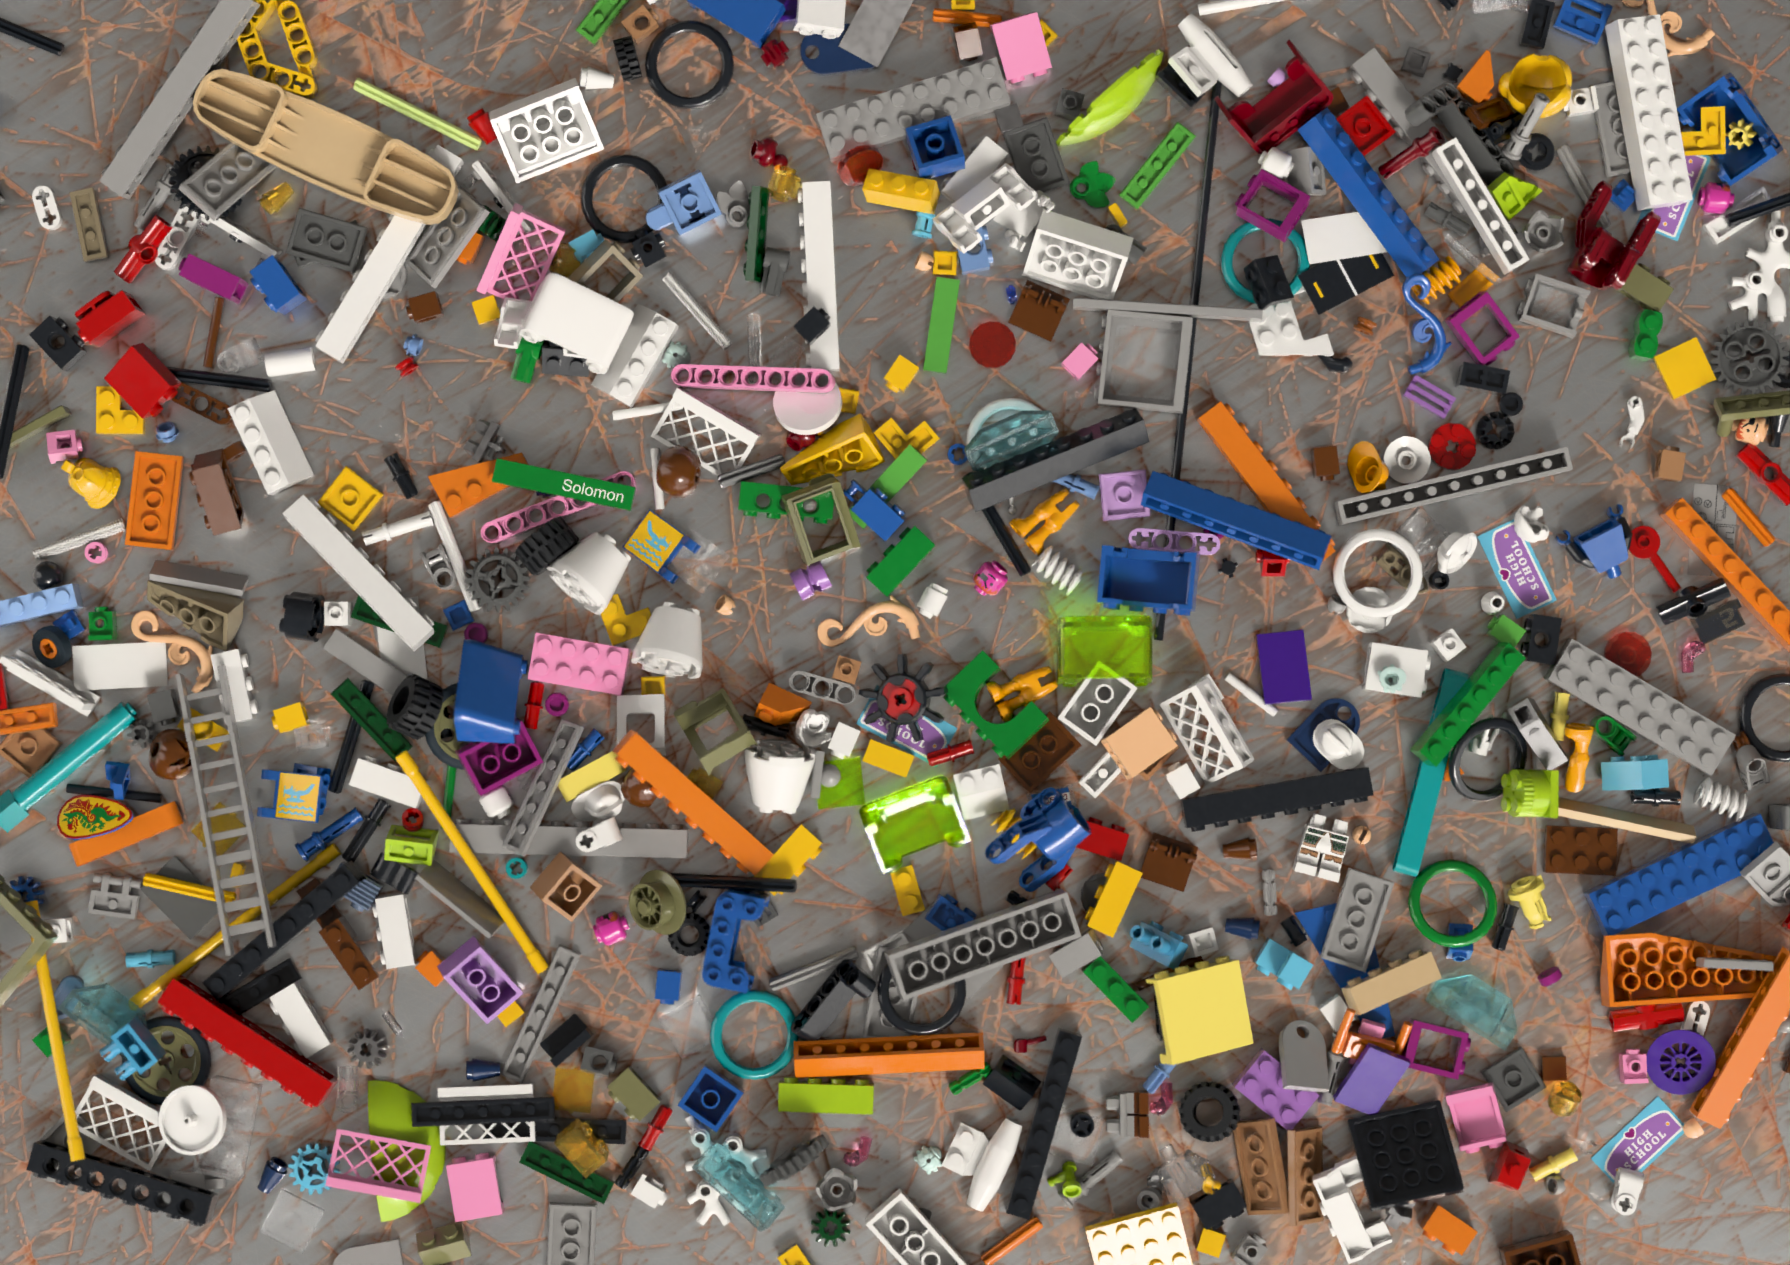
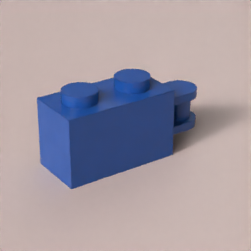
M853 479L848 489H843L844 495L855 504L851 510L886 542L907 519L904 516L905 511L896 503L892 505L887 501V494L877 487L875 489L871 487L867 491ZM858 491L863 494L860 500L854 496Z

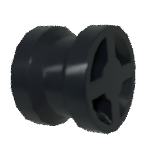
M1078 1112L1072 1116L1070 1127L1076 1136L1085 1138L1092 1134L1094 1122L1088 1113Z

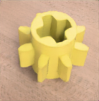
M1744 119L1739 120L1738 125L1732 122L1729 125L1731 131L1725 134V136L1729 137V146L1736 145L1738 150H1741L1744 147V143L1748 147L1752 145L1753 141L1750 138L1757 135V132H1753V123H1745Z

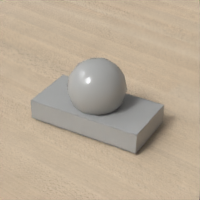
M816 750L810 792L811 798L820 799L821 784L825 787H834L841 779V772L838 767L832 764L824 765L825 751Z

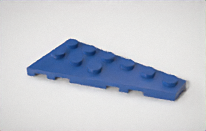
M1337 903L1294 912L1319 955L1321 954ZM1375 945L1366 973L1322 959L1340 989L1348 985L1347 981L1356 977L1363 979L1369 976V971L1380 968ZM1388 1003L1364 1014L1356 1015L1360 1022L1364 1018L1385 1024L1386 1029L1382 1039L1395 1036Z

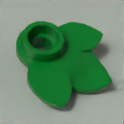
M1097 161L1088 162L1081 167L1079 176L1071 181L1070 192L1076 199H1084L1091 207H1106L1110 203L1105 193L1112 188L1116 179L1107 173L1099 172ZM1083 184L1086 187V190L1084 192H1079L1077 190V185Z

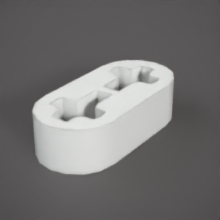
M47 186L36 187L32 193V200L39 222L48 230H56L62 225L63 221L56 195ZM42 191L49 194V197L46 198L47 206H45L42 200L38 199V197L42 196ZM47 210L50 211L51 215L56 216V219L53 220V225L45 222L49 217Z
M1704 1001L1689 1002L1680 1030H1691L1695 1023L1694 1031L1704 1036L1710 1015L1708 1004ZM1701 1004L1700 1008L1704 1012L1703 1014H1698L1695 1021L1696 1013L1693 1012V1007H1698Z

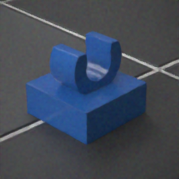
M1622 179L1612 189V196L1609 201L1623 213L1635 201V190L1627 181Z
M70 610L52 622L54 626L64 631L69 640L87 630L74 610Z

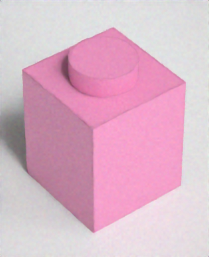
M1081 342L1061 363V366L1078 381L1097 362L1098 358L1095 355L1098 352L1090 344L1084 345Z

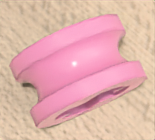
M91 542L85 548V557L90 562L101 563L106 560L108 549L102 543ZM99 546L101 548L99 551H102V555L96 556L94 559L92 557L94 554H91V550Z

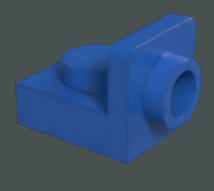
M107 761L105 764L106 779L110 780V789H113L114 799L124 801L131 781L130 764Z
M1449 923L1448 935L1451 936L1464 935L1473 930V925ZM1473 944L1456 948L1448 947L1446 958L1457 962L1469 960L1473 953Z

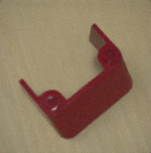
M1290 39L1286 43L1295 56L1285 67L1289 78L1252 106L1248 101L1242 100L1228 108L1218 96L1214 98L1228 121L1258 154H1262L1263 151L1268 152L1272 147H1277L1314 116L1326 109L1333 101V94Z

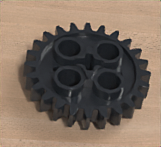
M197 146L196 153L188 149L187 156L180 154V161L175 160L174 168H171L170 171L172 177L169 178L168 183L173 185L170 188V193H177L173 200H181L179 208L182 209L187 206L189 208L188 215L193 211L196 212V219H199L201 214L205 215L206 221L210 217L179 190V186L193 174L190 169L201 168L219 152L218 147L214 152H211L210 146H207L205 151H202L200 146ZM240 198L222 215L225 218L228 217L229 210L234 213L237 208L236 205L240 206L243 200Z

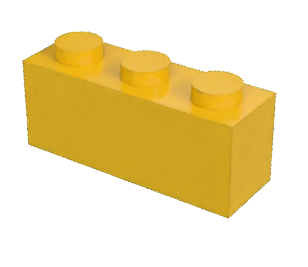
M870 168L862 188L866 201L869 203L928 214L935 213L940 197L936 180Z
M801 824L754 877L790 879L793 875L798 877L807 868L804 863L809 857L814 860L823 850L819 847L823 842ZM770 892V893H772V894L775 896L778 892Z
M1115 860L1114 864L1109 863L1104 873V876L1107 877L1104 886L1099 885L1094 895L1097 901L1094 907L1089 906L1085 914L1086 925L1113 938L1143 873Z

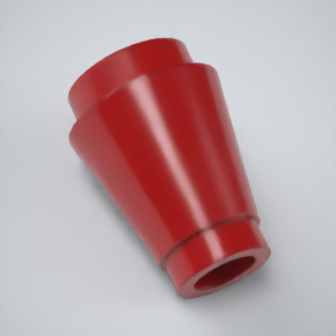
M483 108L467 117L470 122L468 125L486 145L497 139L489 114Z

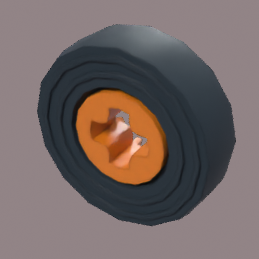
M52 625L39 629L33 635V651L38 660L45 666L50 668L60 667L71 658L72 646L70 640L60 628Z

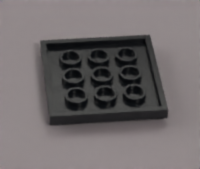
M1440 1100L1348 1119L1347 1124L1371 1212L1465 1191Z

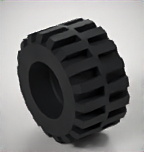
M560 516L551 519L533 532L518 546L515 554L530 573L535 576L546 571V568L553 560L575 546L579 538Z
M416 674L409 675L400 683L390 700L387 711L388 727L413 739L418 740L424 737L433 727L440 714L443 703V689L441 686Z
M1201 1082V1084H1195L1184 1093L1185 1096L1180 1101L1179 1114L1181 1118L1179 1119L1185 1131L1192 1137L1205 1142H1219L1229 1137L1233 1130H1236L1237 1123L1240 1121L1239 1111L1241 1110L1237 1102L1238 1100L1231 1090L1215 1082ZM1214 1098L1223 1106V1117L1217 1125L1205 1126L1198 1121L1196 1109L1203 1099Z

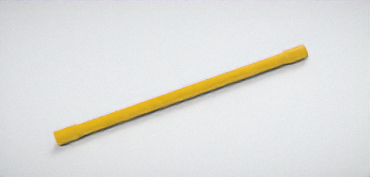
M405 750L397 755L395 759L427 803L525 952L526 958L536 973L539 974L546 970L549 965L534 946L422 776L409 752Z
M332 843L307 865L267 894L269 906L274 905L319 869L327 866L342 853L336 844ZM261 906L249 908L229 925L233 926L252 922L262 914ZM222 930L149 986L128 999L126 1003L133 1012L139 1010L152 1000L156 994L167 987L173 978L184 974L224 943Z
M38 900L25 902L27 905L32 906L41 918ZM45 953L37 962L36 969L67 1131L70 1160L72 1162L85 1159L82 1138L79 1134L47 955Z

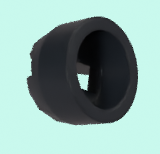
M1440 571L1433 572L1428 578L1429 586L1435 590L1445 589L1449 584V576ZM1441 578L1442 583H1435V579Z

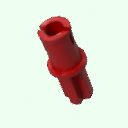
M531 682L528 701L524 704L526 712L523 724L526 728L538 729L540 709H543V706H541L544 692L543 683Z
M969 739L952 746L947 744L946 748L927 753V760L930 766H935L951 760L955 762L954 759L975 753Z
M664 1104L659 1107L652 1121L647 1123L648 1128L638 1145L648 1151L652 1150L660 1133H664L663 1128L673 1113L670 1107Z

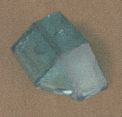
M1022 410L980 429L965 447L964 452L971 469L978 472L995 463L1003 462L1013 458L1015 455L1035 449L1037 446L1052 442L1059 433L1051 411Z
M1472 974L1437 980L1424 1000L1506 1051L1518 1031L1512 999Z
M108 983L72 989L57 1008L106 1045L113 1041L110 1037L136 1016L147 1028L146 1012ZM121 1052L119 1055L127 1060L126 1056Z

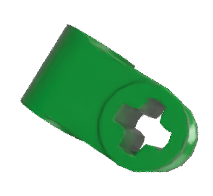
M1599 715L1590 722V725L1594 726L1593 734L1619 756H1623L1625 754L1624 750L1631 741L1637 739L1632 732L1621 726L1611 717ZM1602 720H1605L1608 728L1605 732L1601 733L1598 726Z

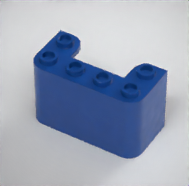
M1102 545L1097 602L1103 604V608L1120 610V606H1129V611L1143 612V608H1153L1152 613L1167 614V610H1174L1176 615L1190 616V611L1195 612L1200 554L1194 552L1181 554L1180 552L1129 549L1124 547L1121 549L1119 547Z
M727 889L717 898L702 971V977L706 984L742 993H748L753 987L755 975L747 972L745 961L734 959L742 919L748 921L758 919L762 915L764 907L769 906L770 894Z

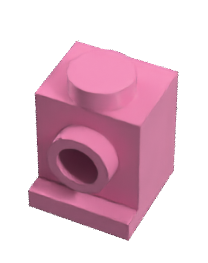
M75 430L46 433L48 455L51 464L66 459H79V452H83L82 439L77 438Z
M1638 1048L1626 1049V1053H1619L1620 1082L1624 1084L1649 1083L1646 1054L1640 1052ZM1637 1062L1638 1069L1633 1071L1631 1065Z

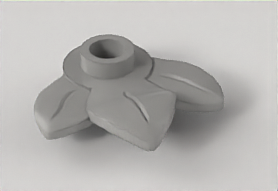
M740 180L730 187L728 194L719 191L716 195V203L720 211L725 214L727 223L736 228L745 225L750 215L748 192ZM734 212L740 214L739 220L733 218Z

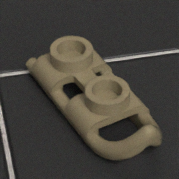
M1387 542L1384 546L1388 550L1380 559L1374 556L1373 560L1403 588L1407 589V584L1411 578L1409 561ZM1398 559L1405 564L1404 567L1397 561ZM1392 566L1399 571L1397 575L1390 570ZM1424 576L1422 578L1424 588L1419 590L1418 594L1428 591V584Z

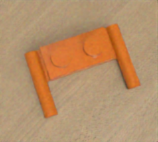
M1351 1008L1346 1009L1331 1048L1333 1053H1342L1345 1057L1358 1059L1369 1042L1402 1055L1413 1026L1412 1023L1404 1021L1397 1041L1393 1042L1350 1032L1349 1028L1356 1011Z

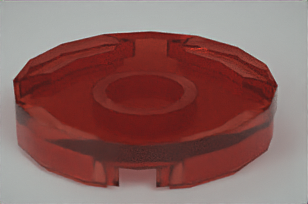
M870 145L856 146L845 154L846 158L843 161L840 160L837 172L842 182L848 186L864 185L869 168L881 170L883 165L882 155L877 148H873Z
M989 321L979 325L973 331L969 342L972 358L979 365L992 369L1006 365L1012 359L1016 348L1013 332L1000 322Z
M1622 632L1614 635L1608 640L1604 648V658L1635 676H1640L1644 673L1651 662L1652 652L1649 643L1643 636L1635 632Z

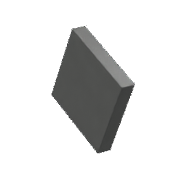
M1521 1046L1480 1071L1487 1083L1493 1082L1497 1099L1505 1112L1510 1111L1546 1088V1085Z

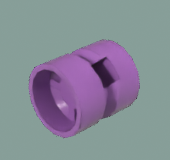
M820 561L810 564L805 570L799 568L789 573L802 601L813 596L815 590L821 592L832 587Z

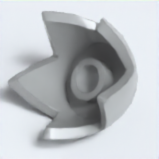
M1541 210L1537 211L1525 225L1524 235L1526 241L1538 252L1545 253L1559 248L1564 244V237L1562 235L1564 218L1549 216ZM1543 229L1546 231L1547 235L1545 238L1540 237L1539 230Z
M830 1169L816 1185L817 1195L822 1200L824 1207L827 1210L836 1211L853 1206L856 1201L857 1178L851 1174L844 1173L840 1169ZM836 1185L842 1189L839 1195L833 1193V1187Z

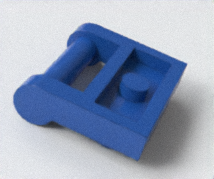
M1564 0L1553 27L1596 45L1599 42L1613 6L1607 3L1604 5L1594 0ZM1574 2L1601 14L1600 18L1575 9L1570 5Z

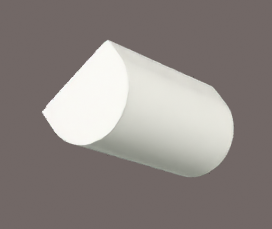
M313 347L265 353L267 375L275 377L316 371Z
M1107 751L1078 783L1090 795L1096 798L1121 770Z

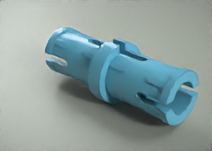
M148 949L147 952L126 953V967L147 966L148 968H154V966L175 965V950L154 951L153 949Z

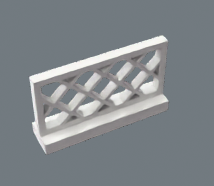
M678 387L674 392L673 398L651 437L668 447H675L676 444L672 443V440H676L677 445L681 446L679 439L692 435L695 449L692 451L696 452L699 456L701 466L717 476L723 473L720 462L732 459L735 469L742 467L761 436L759 432L682 387ZM675 403L684 407L687 417L674 420L672 408ZM689 410L695 413V415L690 416ZM669 416L671 421L665 422ZM700 416L705 420L707 429L694 432L691 418ZM687 419L691 433L678 436L675 422ZM709 422L715 425V427L710 428ZM672 424L675 437L666 439L658 433L662 426ZM720 428L725 431L727 441L715 444L711 430ZM708 431L711 445L699 448L695 434ZM729 434L732 435V436H734V437H736V438H735V439H730ZM741 440L748 445L743 454L735 455L731 442ZM728 443L731 457L719 460L715 446ZM712 447L715 461L706 463L701 458L700 450ZM741 457L740 461L737 464L736 458ZM712 464H717V468H715V467H713V466H711V465H712Z
M18 649L14 656H1L0 663L7 667L6 670L87 717H90L101 698L100 695L91 690L74 691V680L53 668L45 666L38 659L21 649Z
M1208 677L1160 703L1162 710L1206 786L1244 768L1255 760ZM1191 692L1197 701L1196 706L1187 703L1188 694ZM1170 703L1181 706L1179 715L1173 713L1169 706ZM1186 708L1195 711L1194 721L1184 717ZM1200 714L1205 715L1209 722L1208 726L1199 723ZM1183 723L1193 726L1191 735L1184 732L1182 729ZM1197 729L1207 732L1206 741L1196 738ZM1212 734L1219 739L1220 747L1211 744ZM1195 743L1204 747L1203 756L1196 753L1194 749ZM1209 749L1219 753L1217 762L1208 758ZM1224 755L1229 757L1233 767L1222 764ZM1207 764L1216 767L1215 776H1209L1206 770Z
M101 1074L94 1075L89 1083L90 1086L75 1110L76 1118L81 1113L89 1111L92 1125L83 1127L78 1124L79 1132L151 1171L166 1145L164 1139L153 1142L150 1131L151 1128L159 1127L160 1108ZM93 1090L102 1095L104 1104L95 1107L91 1106L89 1097ZM117 1103L122 1106L125 1116L112 1119L109 1105ZM85 1104H87L88 1109L83 1110ZM105 1107L108 1120L96 1124L93 1110ZM139 1115L143 1118L145 1127L133 1130L129 1117ZM126 1119L129 1132L117 1135L113 1122ZM109 1123L113 1136L104 1139L99 1135L97 1126ZM146 1130L149 1144L137 1147L134 1133ZM130 1135L133 1148L128 1150L120 1148L119 1137ZM160 1144L156 1150L155 1145ZM151 1146L153 1157L147 1163L140 1158L139 1149Z
M535 1084L438 1088L439 1102L535 1098ZM517 1122L512 1128L506 1123H502L509 1130L503 1138H496L490 1132L497 1123H493L488 1129L483 1124H478L485 1131L479 1139H473L466 1133L473 1124H469L465 1130L459 1125H454L462 1132L455 1140H446L445 1130L450 1125L440 1126V1145L535 1142V1122H525L530 1126V1137H520L514 1131L521 1122ZM511 1133L515 1136L514 1138H507ZM487 1134H489L492 1137L489 1139H483ZM463 1135H465L468 1138L465 1140H459Z

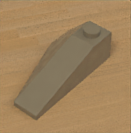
M151 580L147 581V600L168 616H176L184 622L183 627L187 630L191 628L201 635L200 639L205 643L223 651L230 649L243 620L244 600L224 593Z

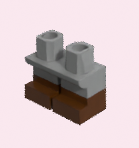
M1120 1091L1119 1095L1106 1097V1110H1119V1119H1106L1107 1132L1119 1134L1120 1137L1149 1138L1148 1091Z

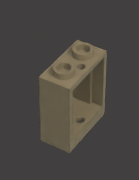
M605 239L567 279L588 288L584 282L613 254L630 271L606 296L618 303L643 275L638 271L640 265L631 257L627 260L622 255L625 250L617 242L611 244Z

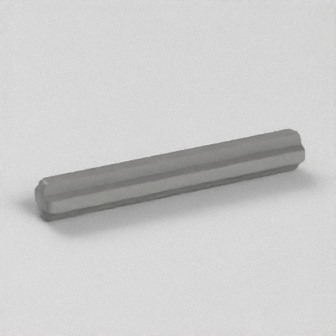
M1565 144L1559 147L1556 153L1586 205L1593 189L1569 145ZM1603 211L1596 226L1605 229L1611 225V222L1605 211Z
M851 947L771 978L769 980L770 987L773 991L836 968L845 959L854 961L859 958L858 952L855 947Z

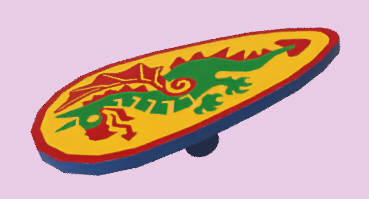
M78 795L66 801L61 807L57 816V826L60 833L68 839H89L115 832L126 826L133 820L134 813L124 804L109 798L95 795Z

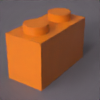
M1436 1202L1420 1223V1226L1424 1229L1422 1234L1432 1241H1435L1436 1238L1444 1243L1442 1248L1452 1255L1455 1252L1463 1255L1478 1233L1473 1227Z

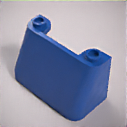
M1728 73L1679 106L1677 110L1680 122L1684 126L1687 124L1690 127L1693 126L1696 131H1700L1701 107L1725 106V134L1731 131L1729 125L1732 122L1738 125V121L1744 119L1745 123H1753V132H1757V135L1750 138L1753 141L1752 145L1748 147L1744 143V147L1738 150L1736 145L1729 146L1730 140L1726 136V154L1713 155L1719 164L1718 177L1724 184L1728 183L1731 186L1779 154L1783 147L1733 74Z
M464 640L454 710L457 741L515 743V735H520L521 726L520 720H516L520 678H522L523 674H527L528 660H524L523 655L476 640Z

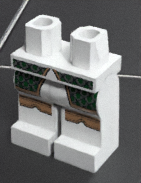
M1313 813L1309 825L1305 824L1292 869L1338 883L1349 836L1346 835L1348 822L1334 819L1333 827L1330 831L1323 829L1326 816Z

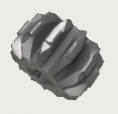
M365 1028L363 1035L357 1031L355 1033L356 1039L349 1040V1043L355 1047L347 1049V1052H355V1056L351 1057L350 1060L353 1062L359 1059V1068L365 1062L367 1069H371L373 1063L379 1066L381 1064L379 1058L385 1059L387 1057V1054L381 1050L388 1049V1045H381L380 1043L385 1040L384 1035L378 1039L376 1038L378 1030H374L370 1036L369 1029ZM364 1043L372 1045L373 1048L370 1050L372 1054L363 1051L365 1048Z

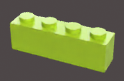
M784 1077V1081H779L778 1112L873 1115L874 1083H869L868 1079H855V1083H846V1079L832 1078L831 1082H822V1078L810 1077L808 1081H798V1078Z

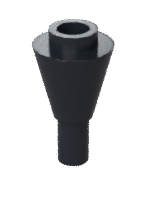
M1790 414L1769 416L1770 430L1772 432L1770 447L1780 448L1781 433H1783Z

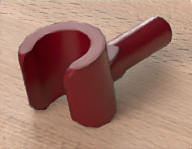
M1043 1035L1032 1039H1016L1014 1051L1017 1053H1027V1045L1047 1041L1046 1036Z

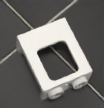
M664 694L617 696V745L627 734V716L629 714L650 713L655 716V740L653 743L648 744L662 756H666V701Z

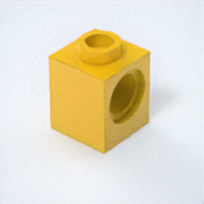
M899 355L884 377V380L887 382L885 386L895 393L898 391L904 393L919 371V367Z
M304 702L273 710L274 716L271 717L275 730L279 729L280 733L311 724Z

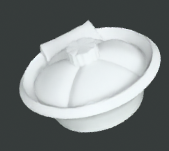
M1454 532L1442 542L1437 552L1438 569L1440 572L1445 574L1453 573L1466 564L1477 545L1475 533L1463 534Z

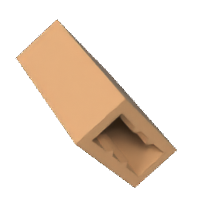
M1151 707L1145 709L1101 740V743L1127 780L1135 777L1178 746L1175 743L1176 737L1170 729L1166 730L1162 724L1163 719L1161 715Z

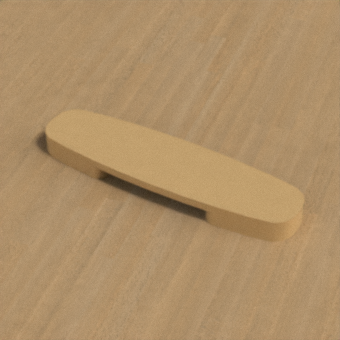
M219 69L205 75L195 92L193 99L194 112L205 126L264 161L337 195L371 208L427 225L438 224L445 220L457 201L459 189L456 179L449 169L428 155L399 139H394L347 115L285 91L278 85L245 74Z

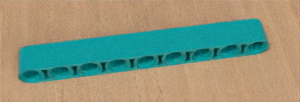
M1448 668L1443 670L1429 726L1465 684L1469 674ZM1450 751L1437 767L1426 765L1421 759L1419 761L1392 870L1394 872L1413 877L1418 875Z

